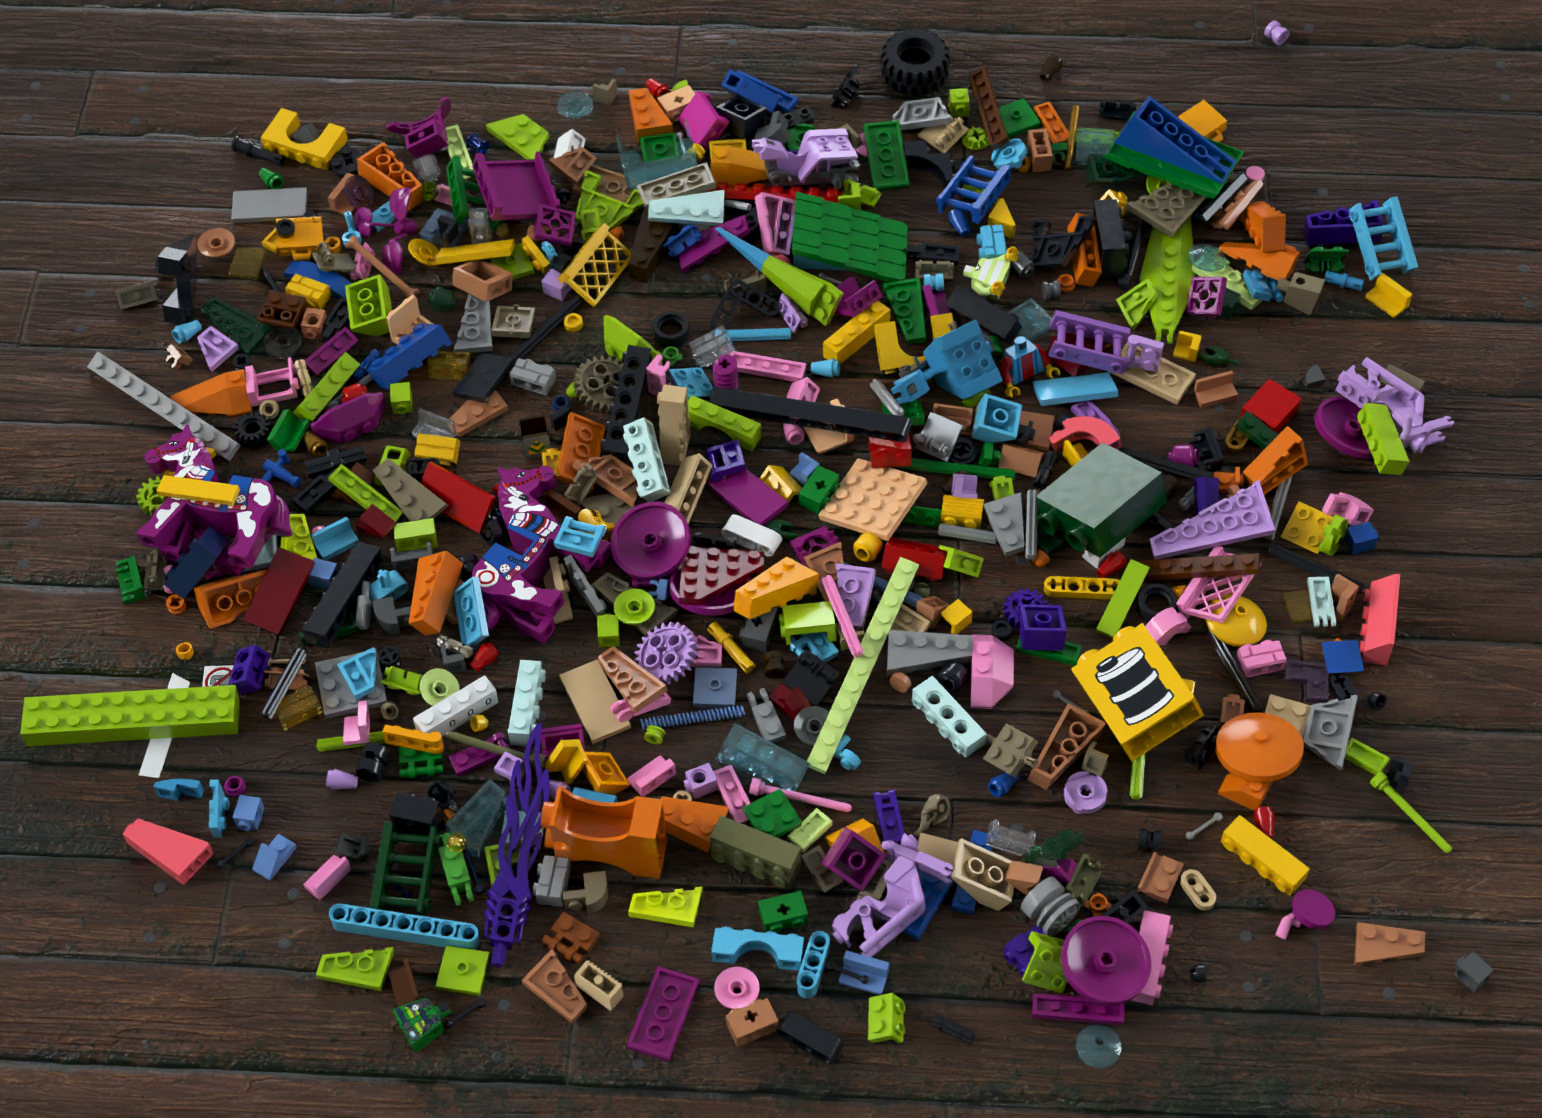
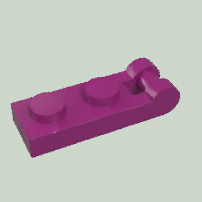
M498 732L492 738L485 740L486 742L511 749L509 744L505 743L506 738L502 732ZM471 746L449 756V761L457 777H460L500 759L502 755Z

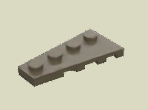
M608 572L592 584L596 592L613 608L614 601L619 594L626 590L634 589L629 586V583ZM655 598V610L652 617L642 624L633 626L647 638L649 636L647 631L655 632L654 626L658 629L661 628L662 623L666 624L678 614L677 609L672 606L668 607L661 600Z

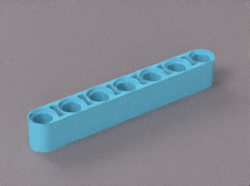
M346 904L333 905L329 910V917L333 928L341 932L445 948L446 946H453L476 950L481 942L477 927L471 923ZM344 915V918L336 919L338 916ZM360 919H366L362 923H357ZM382 922H388L385 926H379ZM404 925L409 926L407 929H400ZM424 929H431L427 933H422ZM446 932H453L449 936H443ZM469 935L474 936L472 939H465Z

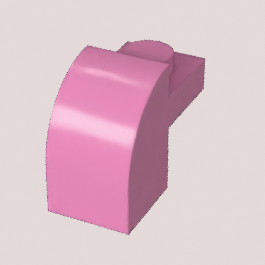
M1340 492L1339 494L1330 493L1322 511L1327 515L1334 516L1337 514L1348 520L1350 525L1367 523L1374 509L1360 499Z
M1173 607L1167 608L1155 615L1145 626L1158 645H1166L1175 634L1187 633L1192 628L1187 622V618L1183 614L1177 613Z

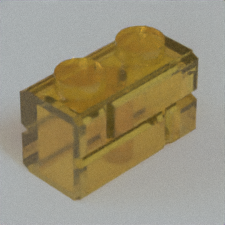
M310 685L299 687L294 693L284 696L275 711V715L284 731L323 713L321 705Z

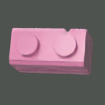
M1265 640L1254 646L1251 644L1243 645L1238 649L1236 656L1237 663L1246 678L1284 670L1287 662L1280 641L1272 642L1271 640Z

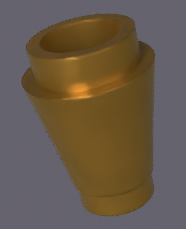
M311 431L304 434L302 439L310 454L317 458L324 456L328 451L327 443Z

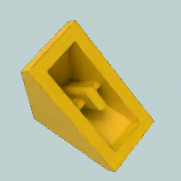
M1001 198L988 216V226L1002 225L1004 236L1014 238L1016 225L1004 199Z

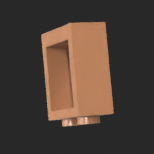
M484 259L473 260L453 269L452 285L487 302L512 291L513 273Z

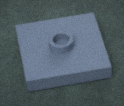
M695 667L693 707H735L737 668Z

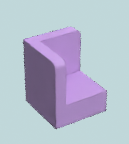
M550 269L541 281L543 293L563 301L572 288L566 282L561 283L557 280L561 273Z
M953 474L951 491L953 497L977 499V476Z
M504 752L494 767V771L508 778L511 783L512 771L517 760H520L521 779L524 776V761L508 752ZM515 779V782H514V788H516V786H517V781H516V779Z

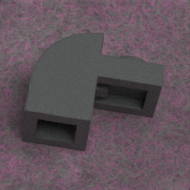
M780 111L773 112L770 125L758 128L754 140L767 138L781 142L784 145L791 135L787 130V119L783 117Z
M392 596L372 601L378 626L384 632L399 635L401 634L400 627L411 626L409 624L411 606L395 609Z

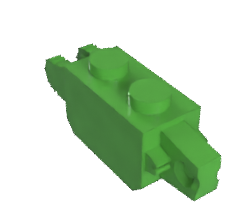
M450 832L441 834L444 846L438 849L451 896L453 895L456 906L461 905L459 893L465 891L469 902L474 901L472 885L460 842L453 843Z

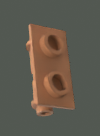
M271 668V671H264V673L269 675V678H265V686L269 689H274L284 669ZM299 669L288 690L303 691V689H307L308 681L305 678H310V675L304 673V670Z

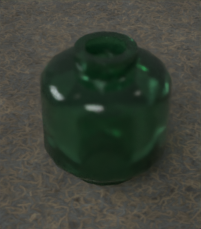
M437 286L431 290L427 303H430V308L433 310L448 313L450 309L454 310L457 299L454 298L452 290Z

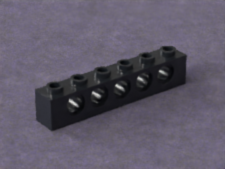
M628 345L627 352L624 351L622 355V363L624 364L623 368L619 369L618 372L619 385L614 388L613 397L615 402L610 405L609 415H611V418L605 425V433L607 435L606 439H602L601 450H603L604 455H613L620 461L628 462L629 447L623 437L625 433L623 426L638 420L647 382L646 368L652 361L650 348ZM633 366H637V367H638V368L635 369V370L630 369V368L633 367ZM630 383L634 384V386L627 387L626 385ZM624 401H630L629 404H622ZM621 418L626 419L624 422H618ZM615 436H622L619 440L613 439Z

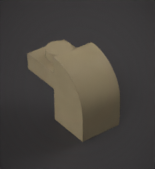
M605 871L583 873L585 889L563 892L565 909L579 910L582 907H587L588 915L602 909L608 899Z

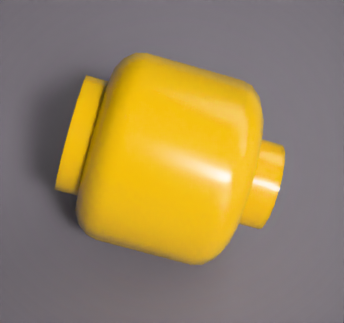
M870 532L860 535L853 545L854 554L859 560L864 562L875 560L883 549L881 539Z

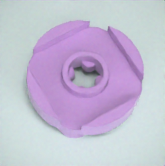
M1081 771L1074 773L1068 778L1063 795L1067 805L1076 814L1093 813L1105 805L1107 786L1100 776H1094L1089 774L1090 772ZM1082 789L1090 791L1089 796L1082 795Z

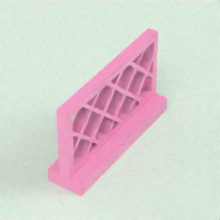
M1218 546L1213 548L1209 556L1235 554L1226 553L1223 547ZM1254 575L1225 576L1226 578L1215 582L1216 577L1193 578L1176 603L1179 613L1183 614L1187 619L1192 615L1223 623ZM1243 579L1240 584L1232 586L1231 582ZM1229 584V588L1218 591L1217 587ZM1215 589V593L1204 596L1208 590ZM1233 593L1231 598L1222 601V596ZM1219 598L1220 602L1208 606V601ZM1205 603L1206 605L1205 608L1199 610L1195 609L1197 605ZM1223 607L1220 615L1211 613V611Z

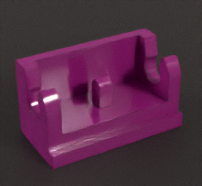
M582 724L541 729V747L543 754L546 755L545 760L550 757L560 740L579 739L585 752Z

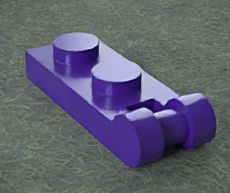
M891 789L886 793L873 792V800L883 842L892 840L900 845L902 836L905 833L895 790ZM885 801H889V802H890V803H887V804H882V802H885Z

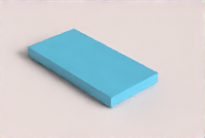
M1109 372L1033 381V389L1041 406L1118 397V389Z

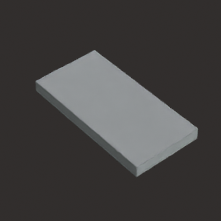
M307 187L233 191L232 223L276 221V219L302 218L307 212Z

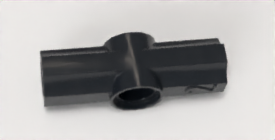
M360 445L343 451L337 448L330 449L325 453V456L305 461V466L309 478H313L320 474L330 473L333 469L338 468L340 464L347 468L354 466L356 462L359 464L367 462L363 446Z

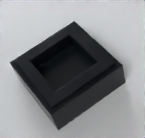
M566 405L550 415L551 427L555 431L567 424L570 410Z

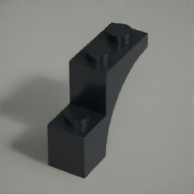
M926 140L904 142L907 168H917L933 174L946 188L956 175V173L953 174L955 166L954 160L950 159V152L931 154L930 148L926 146Z

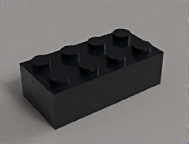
M1117 199L1094 200L1093 215L1097 218L1095 230L1102 270L1100 278L1123 277L1124 270L1127 269V258H1125V255L1129 254V245L1125 244L1126 231H1123L1124 220L1120 219L1122 216L1121 207H1118Z

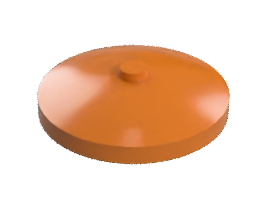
M1246 713L1236 716L1227 721L1217 734L1216 753L1221 764L1232 774L1249 781L1271 782L1283 779L1299 767L1303 758L1304 744L1298 730L1288 721L1272 714Z

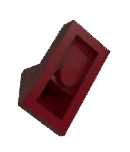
M372 504L361 515L355 527L359 532L384 538L396 525V522Z
M783 683L768 696L769 701L793 720H795L796 715L802 709L812 706L800 688L796 687L792 691Z

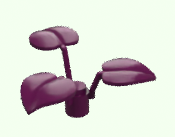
M411 188L396 189L390 196V210L394 213V218L399 220L395 224L372 222V211L366 207L359 208L355 214L356 231L360 233L363 239L370 236L371 226L394 227L395 232L400 235L389 240V245H385L382 251L384 265L396 274H402V247L397 240L407 238V235H414L417 231L416 222L405 218L408 211Z

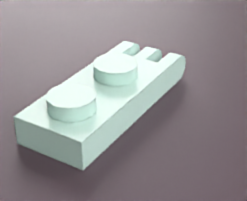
M1308 577L1307 584L1314 627H1319V620H1322L1323 627H1328V620H1330L1331 627H1336L1329 577Z

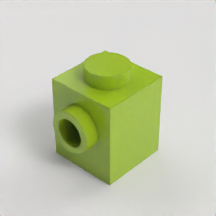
M968 88L950 89V116L952 118L969 117L970 100Z

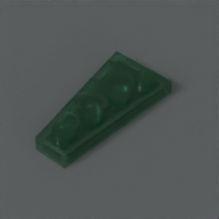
M212 296L201 307L202 313L248 356L273 332L272 327L257 322L256 318L215 296Z

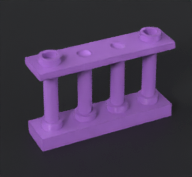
M1058 310L1055 311L1050 322V329L1058 330L1057 341L1054 340L1048 353L1049 357L1114 373H1124L1129 359L1121 357V346L1124 347L1130 335V328ZM1065 333L1076 335V346L1065 343ZM1084 337L1095 340V350L1084 348ZM1103 342L1113 344V355L1102 352Z

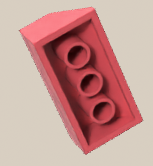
M1400 574L1372 581L1370 588L1365 589L1364 601L1367 602V606L1363 607L1362 612L1365 624L1362 623L1360 636H1364V639L1360 641L1359 645L1360 653H1362V662L1387 666L1395 641Z

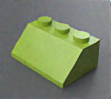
M379 274L346 285L345 291L351 331L377 337L390 333L387 316L392 311L389 287L382 276Z

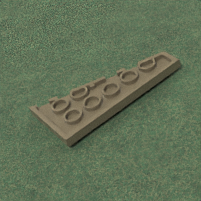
M1169 183L1154 190V193L1148 196L1144 195L1135 202L1127 203L1125 209L1172 238L1208 198L1187 188L1184 190Z

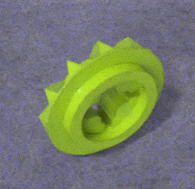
M972 126L962 136L964 146L972 150H981L990 144L986 130L981 129L980 126L978 128ZM974 135H977V137H979L978 141L975 137H973Z

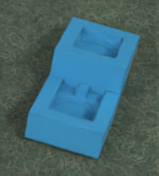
M169 779L156 782L153 786L158 797L175 801L179 800L181 794L202 798L204 793L201 782L192 779Z

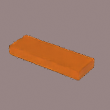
M1050 101L1033 106V112L1040 120L1043 128L1047 129L1052 143L1068 142L1069 131Z

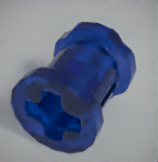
M475 132L469 134L465 141V145L468 148H473L476 150V153H483V155L488 151L490 145L487 140L479 138Z

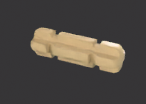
M300 359L295 361V367L303 394L307 397L313 390V387L311 386L305 360Z

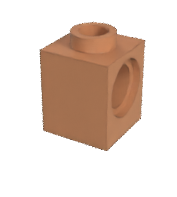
M306 308L301 322L304 337L322 340L323 323L327 319L325 310Z

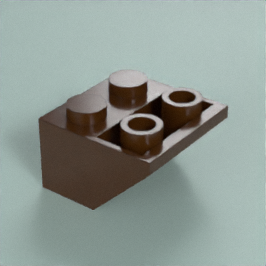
M269 291L257 317V322L291 329L301 327L306 308H308L306 297Z

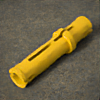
M718 622L711 623L707 631L716 639L717 643L722 645L746 674L753 671V668L756 666L755 663L733 641L732 635L730 633L727 634Z

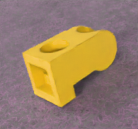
M582 509L578 514V521L596 526L599 524L606 526L605 535L601 540H610L615 525L602 520L599 511Z

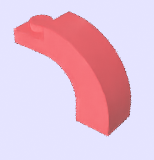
M1078 416L1063 421L1064 429L1054 432L1049 437L1051 447L1055 452L1063 448L1064 441L1066 440L1072 443L1076 440L1086 439L1096 443L1098 446L1103 442L1115 449L1122 447L1119 435L1108 423L1090 416Z

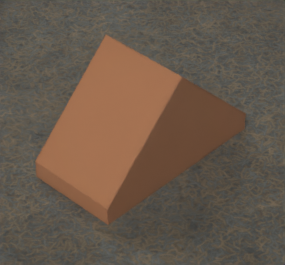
M931 596L917 601L916 613L931 622L929 627L933 629L942 619L941 612L950 605L936 596Z

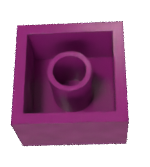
M844 827L820 864L854 888L863 891L886 857V854L853 830Z

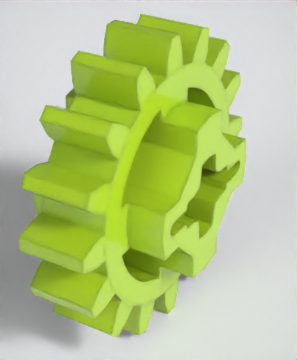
M159 476L154 481L149 478L148 484L143 482V489L138 488L139 494L136 495L140 509H143L145 514L150 512L151 516L168 498L157 493L161 482Z

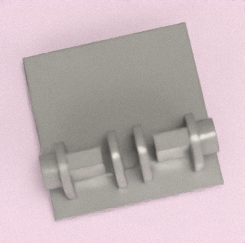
M930 412L922 433L913 436V441L916 444L915 448L948 462L963 425Z

